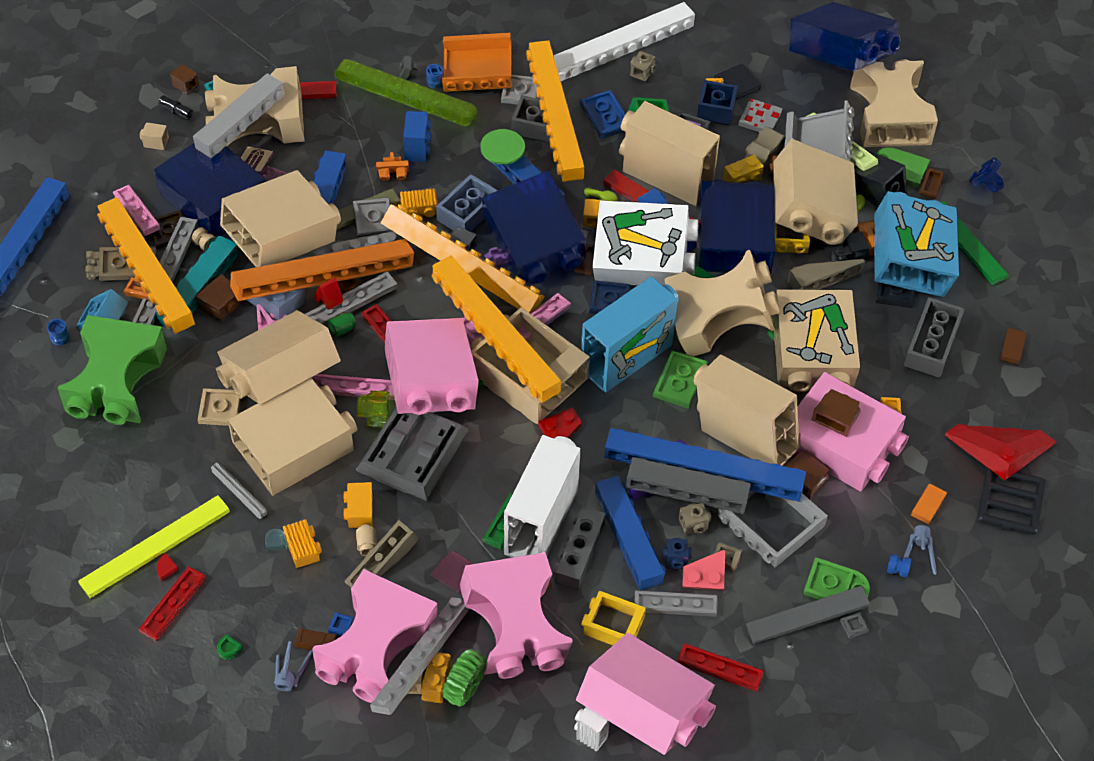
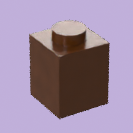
M183 64L170 73L172 86L187 95L199 86L197 73Z

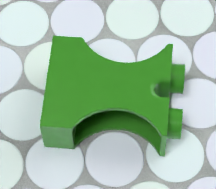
M87 315L80 334L86 354L89 357V362L80 375L65 384L59 385L58 391L64 410L75 418L84 419L88 415L95 416L98 409L104 406L103 417L112 424L122 425L126 421L140 423L141 419L136 400L131 393L141 377L161 367L167 351L162 327Z

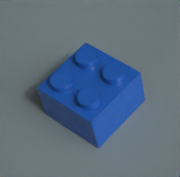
M406 111L403 136L405 161L426 162V156L430 155V144L428 143L431 142L432 133L428 131L431 130V119H428L427 112Z

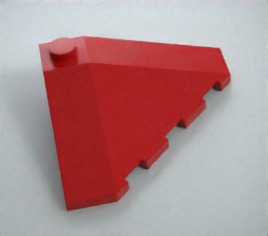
M958 424L945 433L946 437L1004 480L1008 479L1056 443L1054 439L1041 430H1022L1019 428H996L993 426Z

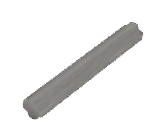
M217 462L211 466L212 473L259 519L267 515L266 508L220 463Z

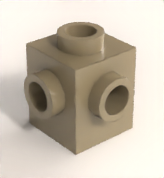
M639 51L637 56L632 58L630 76L646 82L650 74L655 72V56Z
M693 503L687 507L680 508L679 521L684 535L699 534L708 530L711 515L709 510L705 509L703 503Z

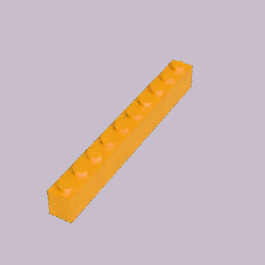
M548 40L529 43L526 57L527 61L530 60V72L534 73L533 84L537 85V98L540 97L541 99L539 100L540 110H544L543 121L547 123V136L551 137L550 147L551 149L554 148L553 158L554 162L558 163L557 173L561 175L563 182L584 179V164L550 42Z
M118 197L98 205L100 213L97 216L101 224L105 223L106 232L108 235L112 234L111 238L114 245H119L118 249L123 258L126 257L127 259L125 260L128 267L134 269L133 274L136 280H141L140 285L143 291L149 293L147 295L151 304H156L155 309L159 316L164 317L163 322L167 329L171 328L173 333L176 334L195 325L192 312Z
M398 204V206L390 205L381 221L382 225L440 261L452 255L474 282L518 309L522 307L530 314L539 308L545 297L540 294L541 290L532 285L528 287L525 285V280L518 276L512 277L510 275L511 272L503 267L499 269L491 259L481 258V253L474 249L468 250L465 248L466 244L460 240L455 242L450 239L452 235L449 233L437 231L436 225L430 222L426 224L421 221L423 219L416 213H408V208L401 204Z
M450 255L432 265V278L434 282L440 284L445 295L452 298L454 305L463 311L465 318L474 324L476 331L482 333L488 345L495 348L499 358L507 362L509 369L518 375L520 382L529 388L531 395L543 403L561 392V380L453 256Z

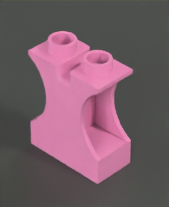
M546 552L465 566L460 582L465 607L476 611L486 619L494 632L496 647L488 656L484 675L498 672V676L503 679L515 677L524 670L522 666L524 655L529 657L532 666L538 665L541 671L554 670L564 664V660L573 642L572 638L561 634L549 624L540 604V598L545 594L552 576Z
M363 569L351 588L353 607L356 612V617L351 627L340 638L327 644L316 645L312 651L316 668L315 673L321 680L331 685H337L339 681L346 683L351 675L356 674L357 682L352 689L353 692L360 699L372 703L389 681L386 673L392 660L404 649L418 643L437 618L438 607L436 602Z

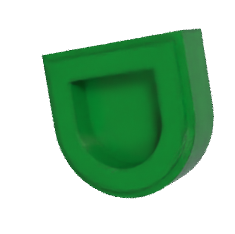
M227 634L218 642L216 647L219 657L225 660L234 658L243 649L239 642Z

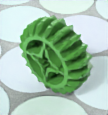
M472 649L462 653L446 678L443 697L453 705L459 707L465 705L480 685L487 658L482 653Z

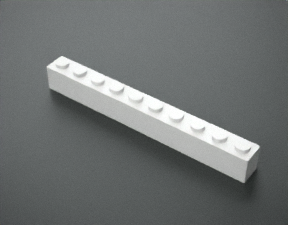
M683 2L553 55L560 81L562 82L570 77L693 27L694 12Z

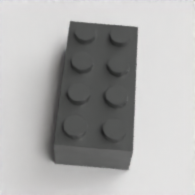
M928 297L909 347L904 366L940 378L959 328L964 308Z

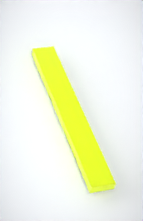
M217 495L78 581L79 585L89 598L94 597L230 512L229 508Z

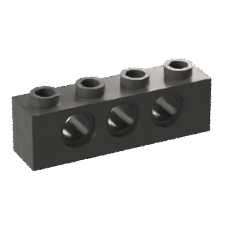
M583 506L580 513H576L573 522L575 525L574 529H570L567 536L568 544L563 546L561 550V562H557L553 574H556V583L577 590L580 589L604 527L606 513Z

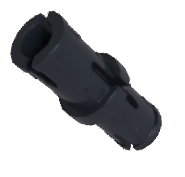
M165 95L160 97L158 104L170 110L174 115L178 114L187 120L192 117L193 110L183 106L181 102L173 101Z

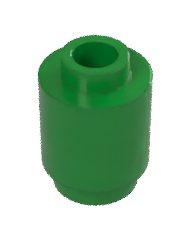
M349 312L330 319L327 327L331 335L334 334L338 337L353 330V327L357 324L354 316Z

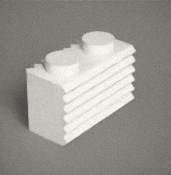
M587 707L584 710L581 708L575 717L577 721L574 727L577 731L576 738L577 740L580 739V742L587 744V746H591V749L598 751L608 737L610 722Z

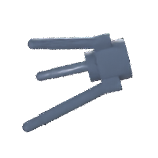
M918 525L914 528V534L910 535V541L904 557H909L914 542L916 545L921 546L922 550H925V546L928 544L933 575H936L937 570L932 546L933 538L930 537L931 530L928 526Z
M292 641L288 642L284 666L281 672L280 655H276L275 688L281 691H291L292 687H297L298 680L313 655L312 650L309 651L294 678L293 672L288 670Z

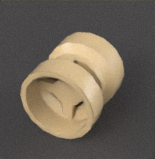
M200 227L194 231L191 240L196 245H200V248L206 252L211 242L216 240V237L209 234L205 228Z

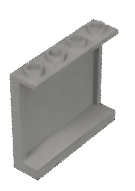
M846 100L844 109L802 118H797L794 112L787 113L785 146L791 139L850 161V158L853 157L851 144H853L852 131L854 130L852 117L855 116L853 107H850Z

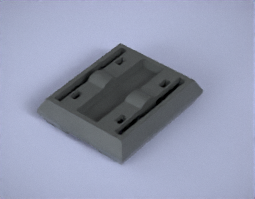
M395 407L357 466L356 471L426 501L469 429L431 412L421 415L413 413L398 414L397 407ZM448 434L451 437L439 456V449L443 447L442 441L446 442ZM425 470L429 471L423 483H420L419 479L424 478Z

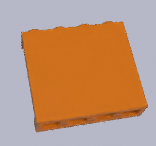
M510 33L443 37L444 72L442 83L444 92L512 88V43Z

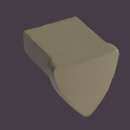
M719 542L714 554L725 550V567L735 572L740 563L743 549L734 548Z

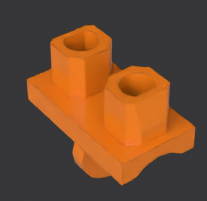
M390 152V157H383V162H376L380 181L390 180L389 173H396L397 180H406L407 172H409L408 160L401 161V157H394V152Z

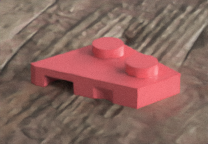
M725 550L684 566L682 588L723 591Z

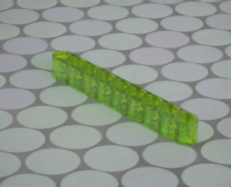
M344 59L334 71L336 78L342 82L462 126H468L477 114L476 107L468 102L349 59Z

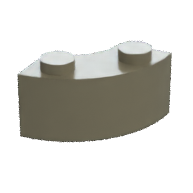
M765 126L760 131L758 138L747 146L745 158L755 155L763 166H767L772 161L773 156H777L783 147L785 135Z

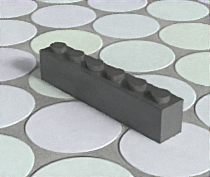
M632 457L626 488L697 504L703 503L706 506L744 514L751 483L728 479L720 475H710L702 471H692L684 467H674L662 462L647 461L644 458Z

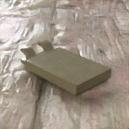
M150 246V249L156 256V246ZM100 247V252H86V278L88 280H93L98 276L99 281L130 280L131 277L135 278L133 274L134 269H130L125 259L127 258L121 256L119 247Z

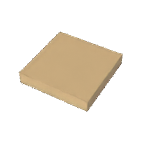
M203 388L198 424L229 426L228 419L240 412L242 398L236 394L235 390Z

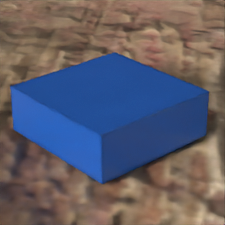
M335 612L329 625L328 633L341 637L351 627L355 617Z

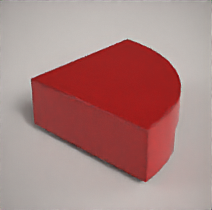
M166 553L161 556L157 563V573L160 581L178 571L177 565Z

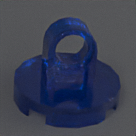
M995 157L981 165L982 168L978 173L975 171L970 176L969 181L974 187L984 183L994 193L1004 188V182L996 172L1000 168L1001 162L997 158L995 159Z

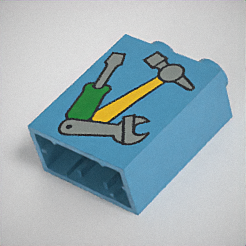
M888 191L874 213L875 281L945 297L959 276L956 207L943 205L936 200L926 201L910 197L903 192L893 193Z
M651 276L583 323L581 351L590 356L589 378L605 393L672 346L679 297L670 285L664 284L662 286Z

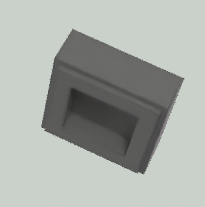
M860 612L841 618L840 622L849 639L868 633L869 628Z

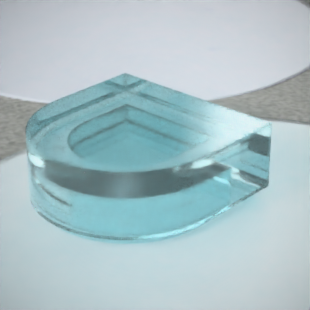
M271 529L266 533V551L287 548L286 538L282 530Z

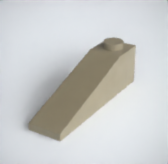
M858 259L797 266L790 270L788 282L793 290H819L861 274L865 261Z
M398 520L344 582L352 588L363 569L381 577L403 558L420 538Z

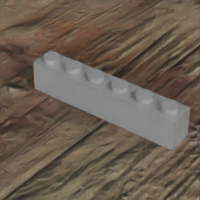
M268 73L193 136L196 149L210 158L218 154L235 137L244 132L249 125L258 120L263 113L285 95L283 83Z

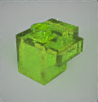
M370 390L369 394L358 396L357 417H367V426L383 427L388 419L390 392Z

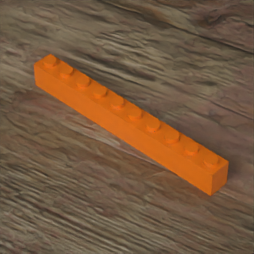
M402 239L231 272L230 287L238 301L321 285L333 278H336L337 281L412 267L414 251L407 240Z

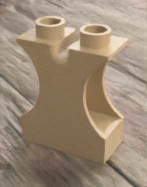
M901 59L892 65V70L885 69L883 62H875L873 60L868 64L863 62L855 63L850 86L851 90L864 96L870 103L865 108L860 129L863 147L932 145L938 123L935 107L922 100L914 91L919 85L923 61Z
M296 66L276 68L270 74L283 83L285 95L271 106L268 111L263 113L258 120L249 125L244 132L235 137L233 141L250 134L271 135L279 139L283 144L304 141L302 95ZM213 75V90L205 91V100L208 112L214 111V116H206V125L255 83L246 85L231 84L220 79L217 75Z
M750 250L746 251L741 262L733 270L719 277L698 278L685 271L664 278L665 284L670 285L679 297L675 326L678 339L689 356L694 357L710 352L716 340L724 332L738 325L757 324L771 331L775 330L772 315L780 313L779 304L774 291L765 294L763 286L772 282L766 261L756 263Z

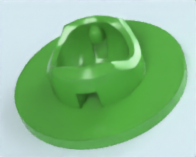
M508 129L491 131L481 141L482 155L488 161L495 164L504 165L516 162L523 156L525 151L523 138L518 133Z

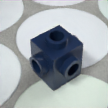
M667 539V545L662 549V558L666 559V569H683L687 565L688 559H692V547H688V539Z

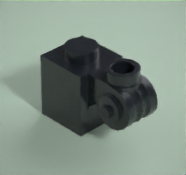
M863 233L849 234L844 240L843 246L840 244L834 245L830 259L833 262L858 259L867 260L870 248Z

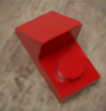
M336 278L319 285L314 296L317 303L323 301L328 310L343 303V297Z

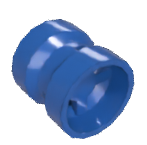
M438 64L429 65L426 68L427 85L431 88H439L443 85V68Z
M54 319L48 323L47 330L50 334L51 342L55 345L65 344L70 337L65 321Z
M891 553L886 573L894 574L898 572L900 577L907 578L911 558L904 557L901 559L898 555Z

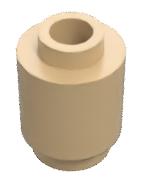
M362 525L356 530L357 550L360 552V555L367 556L377 545L376 529L371 525Z

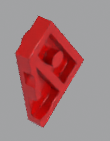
M574 408L538 421V426L543 435L553 439L558 436L570 439L572 434L577 432L582 424Z

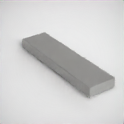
M635 590L634 603L646 607L645 613L717 617V595Z

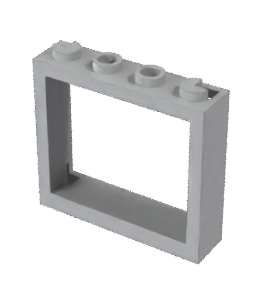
M749 491L748 498L752 496L755 492ZM801 494L800 502L784 499L812 524L777 553L732 511L719 509L718 517L720 521L732 528L736 536L742 537L752 550H756L762 555L765 562L772 564L775 568L825 526L828 517L803 494Z

